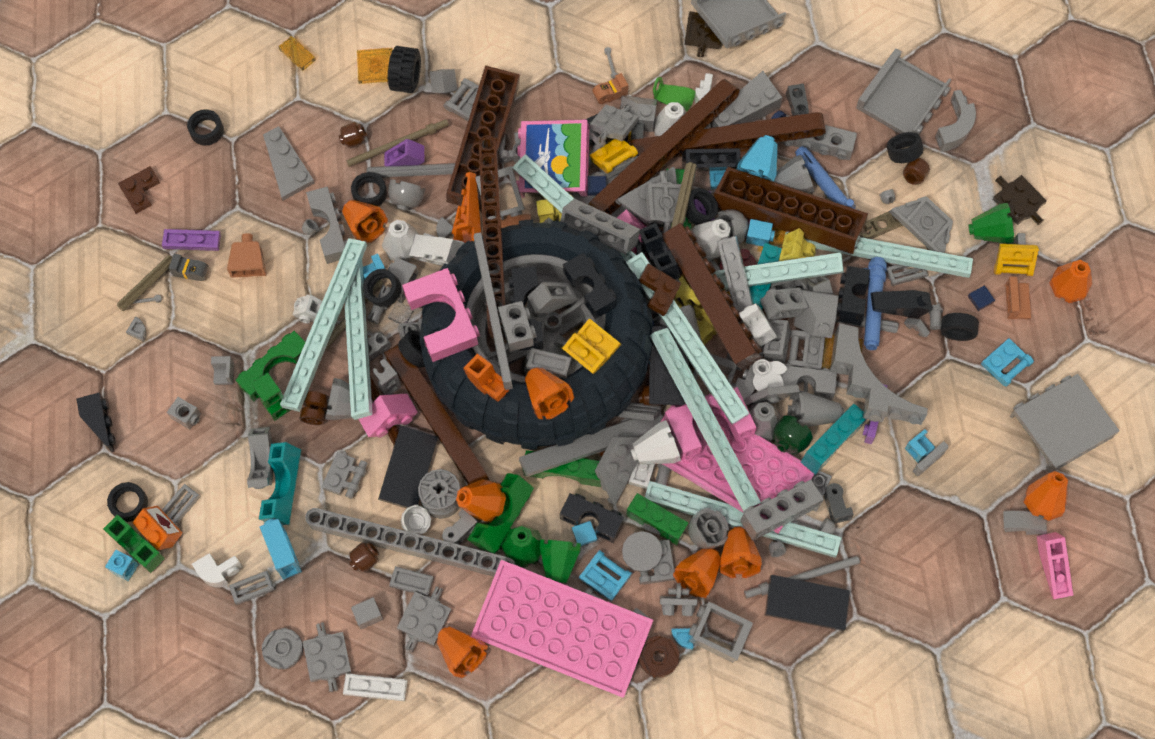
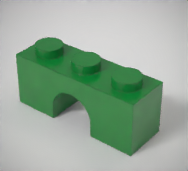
M269 373L258 376L251 383L261 403L274 421L291 411L281 407L280 403L284 396Z
M636 493L626 512L627 517L641 525H651L660 532V536L677 546L688 529V522Z
M118 514L103 528L110 537L150 573L165 559Z

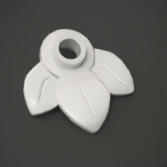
M760 359L753 364L752 370L755 375L753 385L758 392L767 387L784 386L781 375L787 371V367L782 362H769L765 359ZM759 367H764L765 371L761 372Z

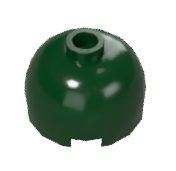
M785 415L774 427L773 439L776 447L781 452L799 454L808 448L813 440L809 428L806 425L802 427L797 423L796 417Z

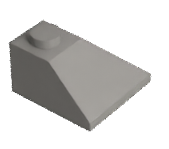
M622 96L620 109L625 104L630 105L631 109L628 112L639 116L637 123H644V131L653 132L657 99Z
M801 289L808 308L799 317H795L794 326L814 336L832 338L838 295Z

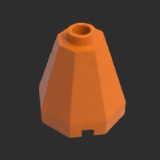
M350 200L344 205L342 210L356 240L372 243L383 234L385 230L383 225L384 223L387 224L388 219L380 207L357 200Z
M1077 260L1057 267L1049 282L1054 295L1058 298H1064L1068 303L1085 299L1092 285L1091 270L1088 263Z
M533 368L528 371L525 381L534 413L538 419H543L542 416H545L546 419H552L568 408L566 404L568 400L572 402L574 399L573 391L568 383L543 368Z
M1054 471L1028 486L1024 504L1032 515L1037 517L1042 515L1044 516L1043 519L1049 521L1064 514L1068 494V480L1064 474Z
M482 479L462 487L457 492L456 501L459 507L473 518L492 522L495 516H500L503 513L506 496L500 490L502 488L500 483Z
M734 527L728 532V539L724 545L720 559V573L730 578H736V574H742V578H749L760 573L762 566L761 556L754 541H752L746 529Z
M715 548L699 550L677 565L673 573L677 583H681L682 589H690L689 594L692 596L706 598L715 583L720 566V554Z
M450 626L443 628L438 633L437 644L449 671L455 677L464 678L467 676L465 674L466 671L469 670L472 673L486 658L487 653L484 649L487 650L488 646L482 640Z

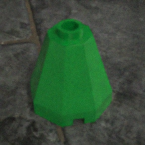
M1008 203L999 204L971 219V224H968L969 234L978 240L1004 244L1014 243L1012 217L1008 215V213H1011Z
M523 524L510 529L501 546L506 557L511 558L516 566L525 568L532 563L539 562L541 557L540 540L542 538L538 530Z
M541 539L540 551L546 578L561 584L567 583L580 554L581 543H577L576 547H574L573 542L548 540V544H545V540Z

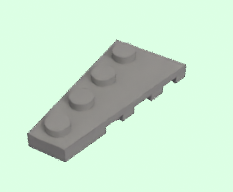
M279 126L263 134L282 200L315 184Z

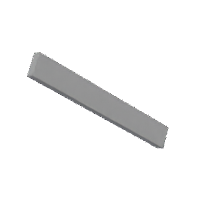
M475 233L473 235L503 385L505 390L513 389L482 234Z
M660 413L654 421L632 419L602 429L593 435L587 434L574 439L571 444L558 446L557 444L521 456L519 462L528 477L605 451L613 436L641 437V435H644L661 422L663 416Z

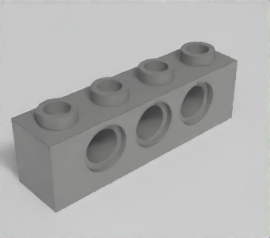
M825 125L826 132L821 136L779 143L799 148L804 146L809 151L818 152L821 155L834 156L840 160H850L857 133Z
M573 199L562 210L560 222L567 223L569 228L581 232L585 230L592 232L606 246L627 254L637 245L640 229L577 199Z
M812 480L805 483L801 481L789 491L785 489L779 492L777 497L773 499L770 497L766 498L755 508L754 506L748 507L743 511L744 514L740 521L753 541L819 508L824 498ZM794 498H799L801 502L795 501ZM777 506L783 507L785 511L779 510ZM760 514L766 515L768 519H763Z

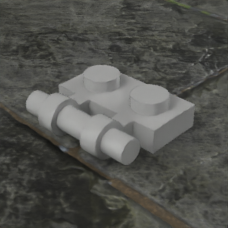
M337 452L321 486L322 489L340 496L343 489H346L347 493L345 496L352 499L359 490L358 485L361 478L366 474L365 469L368 463L361 460L359 466L355 467V458ZM350 473L355 474L352 481L347 482Z

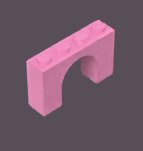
M448 268L402 285L411 310L432 302H444L450 305L456 312L454 321L450 326L424 337L432 362L478 345L477 337L480 336L477 326H472L470 322L473 318L469 308L465 309L463 305L465 299L462 291H457L456 285H458L454 273L450 275Z
M738 387L733 388L738 397L740 398V400L742 401V403L744 404V406L746 407V409L748 410ZM712 394L705 396L713 414L721 416L727 422L736 442L754 436L757 427L750 413L732 425ZM687 405L669 408L664 414V421L666 420L670 427V433L675 440L681 460L699 455L702 446L693 428L694 418Z

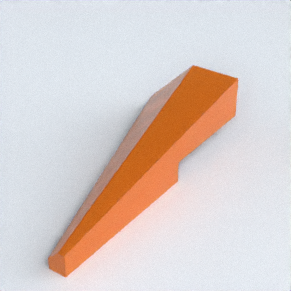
M468 172L465 175L467 177L466 188L462 189L461 192L463 195L462 205L458 206L452 229L453 239L464 243L467 241L474 242L473 235L481 233L476 174Z

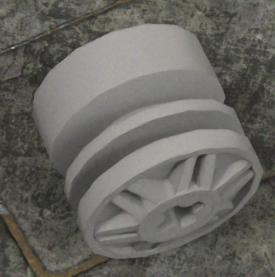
M443 469L432 470L424 475L420 480L418 492L422 506L428 510L430 516L439 519L448 518L454 515L460 508L456 497L457 492L461 488L455 475ZM442 488V491L440 492V494H437V492L439 491V489Z

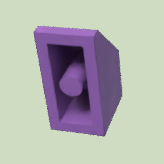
M409 139L384 152V166L420 165L425 159L424 145Z

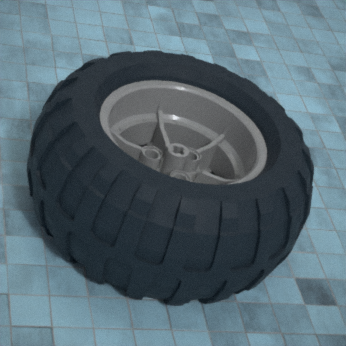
M521 220L518 225L501 228L506 305L511 304L510 295L514 294V288L509 287V276H513V268L536 267L538 286L542 282L569 283L577 300L568 304L571 308L561 314L555 312L548 314L535 313L530 301H527L530 317L542 324L544 349L538 350L571 357V365L566 379L558 377L568 383L573 391V401L568 400L566 403L568 408L552 419H546L545 416H542L543 419H538L531 403L525 381L526 376L510 372L513 389H510L499 401H496L487 393L483 394L467 377L463 368L476 354L490 362L495 372L502 377L497 351L491 353L487 345V304L475 242L473 241L464 243L457 250L456 256L451 262L444 264L440 270L448 268L450 275L454 273L458 283L456 289L457 291H462L465 299L463 305L465 309L469 308L473 318L470 322L472 326L476 325L480 334L477 337L478 345L432 362L424 337L450 326L456 315L455 310L444 302H432L423 306L420 345L425 369L435 393L440 401L456 415L458 421L471 430L475 429L485 434L487 439L503 445L504 442L521 445L522 449L537 450L538 446L557 444L558 446H564L573 443L574 439L586 434L593 435L603 429L610 419L614 416L617 417L628 407L638 387L642 385L646 376L652 347V339L650 337L652 334V314L647 306L644 288L635 273L630 272L621 254L616 249H610L601 243L597 235L587 230L581 232L569 228L567 223L553 221L551 224L533 223V220ZM496 234L489 235V237L497 236ZM491 252L489 255H493V256H494V255H496V254H498V253H497V252ZM582 253L587 258L590 257L595 264L594 269L598 274L601 273L606 280L605 285L608 289H612L617 297L616 308L597 319H594L584 304V295L590 293L593 288L588 284H581L573 288L563 273V264ZM492 270L490 273L496 274V273H498L499 271H498V270ZM493 288V292L500 290L499 288ZM589 318L621 343L615 353L594 374L562 349L567 343V340L562 335L582 322L585 324ZM550 322H556L557 325H556V326H550L549 323H550ZM508 344L504 345L508 365L526 356L528 362L531 350H515L510 352Z

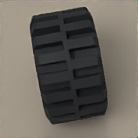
M397 45L394 47L388 65V85L391 91L412 94L416 90L421 69V55L417 48Z

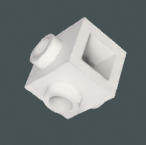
M313 295L297 298L294 303L293 316L299 318L300 322L307 324L315 321L322 300Z

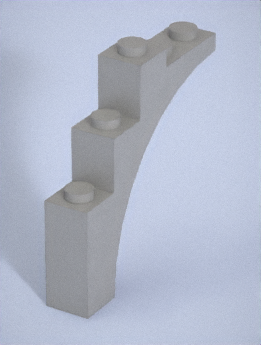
M839 323L834 335L830 371L849 375L846 394L865 399L863 418L874 422H883L885 417H889L893 420H902L911 424L921 425L927 416L928 408L913 404L886 388L874 376L863 358L858 341V327Z

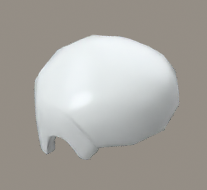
M413 505L406 508L402 513L401 525L405 531L422 535L429 529L431 517L426 508Z

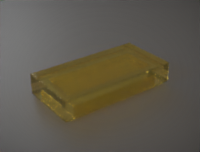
M293 36L278 46L279 50L302 71L316 61L315 57Z

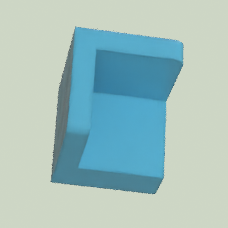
M378 253L371 256L373 263L363 267L364 280L376 269H385Z
M926 429L909 441L905 447L906 451L917 463L935 449V446L925 437L928 433Z

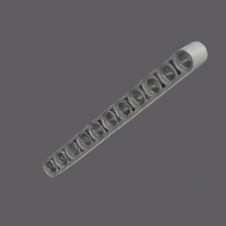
M318 508L308 510L305 516L308 525L315 531L358 542H370L377 547L493 577L501 560L515 565L511 558ZM314 516H320V520L318 522H311ZM333 521H339V525L337 527H330V524ZM358 526L356 532H349L350 527ZM370 531H377L375 537H368ZM395 535L397 538L394 542H387L389 536ZM408 541H416L413 547H406ZM429 545L435 546L432 552H426L425 548ZM447 550L454 551L452 557H445L444 553ZM466 555L474 557L471 562H464L463 558ZM485 560H491L493 562V564L488 568L482 566Z

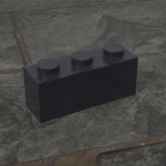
M686 149L681 153L682 169H685L687 163L692 162L697 165L696 171L726 170L727 167L736 169L740 161V149Z

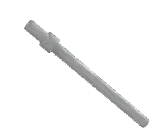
M858 556L787 578L805 581L860 564ZM764 582L758 584V587L745 590L744 595L746 599L760 594L762 596L767 595L769 583Z

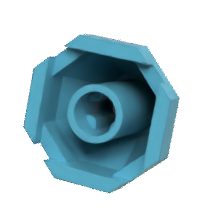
M767 135L759 137L739 161L736 169L774 182L777 174L778 145L774 141L775 139Z

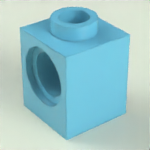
M751 219L746 243L764 247L765 243L773 242L775 231L772 230L773 223Z
M115 550L105 568L118 577L129 581L139 564L132 557Z

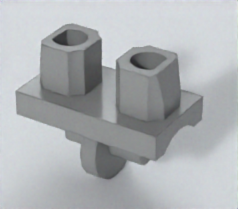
M677 583L676 588H668V594L676 596H660L663 615H674V605H682V616H693L694 607L697 606L696 597H681V595H689V589H681V583Z

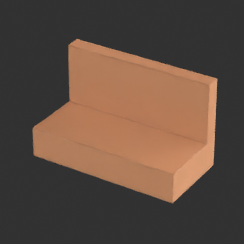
M1009 277L1005 284L1007 318L1031 319L1029 283H1018L1017 277Z

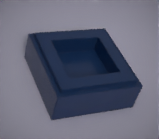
M588 176V196H596L606 187V176Z
M985 285L968 295V298L978 311L995 302V299Z

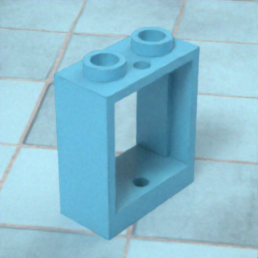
M270 519L265 521L264 525L259 527L275 568L284 580L302 572L287 532L280 520Z

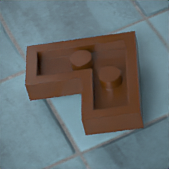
M151 166L119 182L118 185L135 214L152 206L144 191L158 185L160 181Z
M647 264L639 278L641 284L654 291L647 306L660 315L665 316L681 283L652 265Z

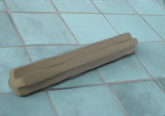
M692 162L687 163L685 166L671 228L679 223L684 224L697 165Z
M170 255L166 256L117 303V307L121 311H125L169 269L173 257Z

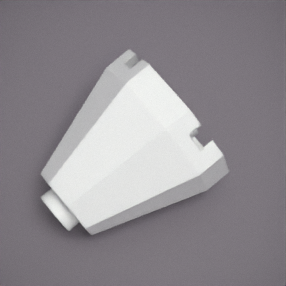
M670 102L657 115L654 122L655 136H661L686 113L684 107L678 102Z
M717 219L695 225L692 228L698 239L696 242L704 249L707 254L704 258H707L708 261L721 257L717 241L729 238L731 230L726 221Z
M396 220L390 223L384 236L382 248L392 261H395L396 257L407 262L412 258L409 254L415 234L418 233L413 226L405 221Z
M666 420L659 422L633 443L634 449H631L634 461L638 460L640 464H668L681 461L675 440L670 433L671 430Z

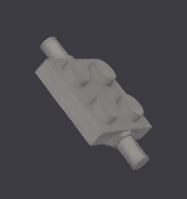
M627 104L622 109L605 105L590 123L589 130L600 134L597 137V141L601 142V144L607 138L623 141L637 124L639 116L628 112L631 107Z
M660 171L659 183H648L645 185L648 222L663 224L664 233L671 229L681 184L668 182V171Z
M436 586L431 597L414 592L397 627V630L406 633L410 637L405 647L406 650L410 648V652H413L417 642H425L434 647L438 633L442 630L451 612V608L438 601L443 589H439Z
M318 623L316 624L318 636L314 639L302 641L310 682L328 681L329 692H333L332 684L334 691H338L336 678L346 673H351L343 632L326 634L325 623H321L322 631Z

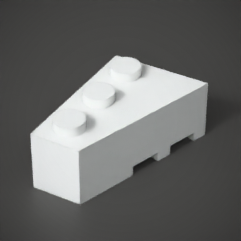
M427 233L423 235L415 234L409 256L418 261L443 266L451 262L456 256L457 250L464 242L440 236L434 237Z

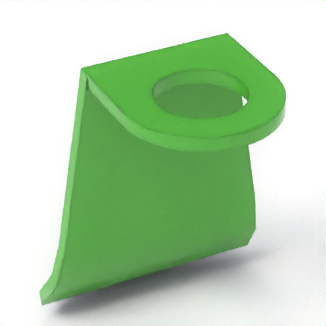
M658 77L654 83L653 94L657 101L666 105L670 102H678L687 112L694 101L695 90L687 87L666 85L663 83L662 77Z

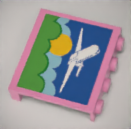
M521 121V128H518V138L521 139V145H518L517 148L520 159L526 154L566 192H578L580 197L588 196L590 127L588 121ZM519 175L517 185L522 198H525V193H539Z

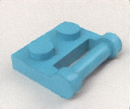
M1008 338L983 360L981 365L1003 386L1007 387L1011 380L1026 366L1032 365L1034 360ZM1016 358L1020 360L1006 375L1001 372Z
M599 550L581 573L579 579L612 602L630 579L632 572L629 570L625 571L604 556L605 553ZM600 562L621 577L619 581L598 567L597 564Z

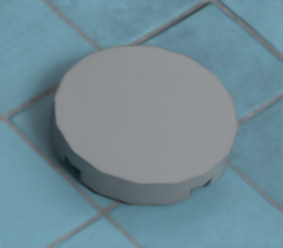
M643 531L633 533L623 544V560L634 571H650L661 560V543L651 533Z
M287 628L274 630L263 641V658L275 669H289L295 666L301 659L303 643L293 630Z

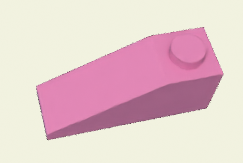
M1057 532L1038 535L1039 556L1052 598L1058 599L1073 596L1065 537Z

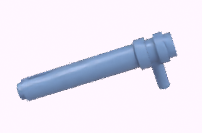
M804 146L798 148L795 151L796 156H802L805 162L803 164L804 167L807 168L809 175L828 199L855 209L854 201L852 199L848 200L809 149Z
M882 257L871 258L868 268H863L870 270L864 345L868 350H876L880 342L882 313L873 311L870 293L883 292L887 264Z

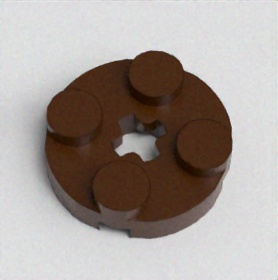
M653 636L645 641L638 660L642 670L650 677L664 678L675 671L679 663L680 654L678 647L672 640L662 636ZM655 652L664 654L662 662L654 660Z

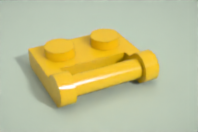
M614 139L590 154L592 162L608 174L613 171L614 167L630 157L634 158L637 156L638 152L633 145L630 146L624 140Z
M999 244L994 274L1012 273L1033 276L1039 251L1038 245ZM1003 264L1027 265V266H1026V267H1022V266H1003Z

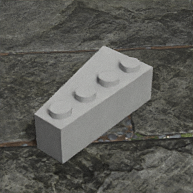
M762 71L740 90L738 97L710 123L711 128L755 122L780 109L782 96L764 71Z

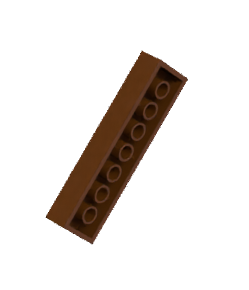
M485 65L447 189V203L461 206L463 200L461 192L462 189L466 188L467 184L466 173L472 172L476 174V177L480 176V138L486 135L494 137L497 145V155H499L518 91L520 74ZM477 185L479 211H482L481 195Z
M727 167L714 192L718 209L723 211L737 210L747 219L773 223V228L788 233L800 228L804 232L803 238L853 254L857 247L868 217V213Z
M679 223L663 233L664 241L735 365L744 370L756 361L763 359L760 355L763 352L754 339H751L753 335L748 326L741 322L742 318L739 315V310L732 306L734 301L726 290H723L725 285L714 274L716 270L707 258H704L707 254L702 246L696 242L698 239L694 232L688 226L684 227L682 223Z

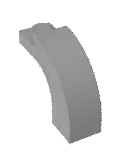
M961 90L954 91L950 100L957 116V122L939 128L935 136L941 152L960 146L968 138L975 122L974 103L967 104V98L963 96Z
M270 427L252 428L248 434L251 468L247 484L248 488L262 489L272 485L273 469L268 463L270 446L272 444Z

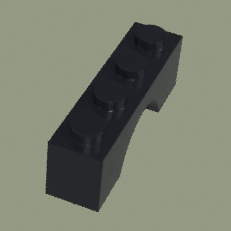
M536 267L512 269L513 276H509V287L514 288V294L510 295L511 304L522 301L525 307L529 300L527 296L538 287ZM517 314L512 315V319H518L520 317ZM531 318L528 322L535 329L536 338H533L534 346L519 349V351L531 350L532 348L544 349L542 324ZM524 333L516 334V336L519 338L524 337L526 335Z

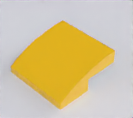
M589 318L577 334L574 333L562 349L594 374L615 353L621 343Z

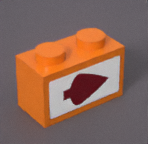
M159 506L143 508L132 522L157 551L173 547L182 535L180 529Z

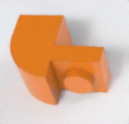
M476 354L463 368L470 381L483 394L487 393L496 401H499L509 391L504 389L502 377L495 372L493 365L479 354Z

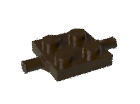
M689 11L684 45L698 47V57H700V52L701 57H704L705 48L719 49L720 40L698 12Z
M1022 175L1009 183L1002 176L995 180L1002 187V190L993 197V200L998 205L1008 203L1011 212L1008 215L1012 217V220L1017 225L1029 218H1032L1037 225L1044 221L1037 214V211L1046 204L1047 200Z

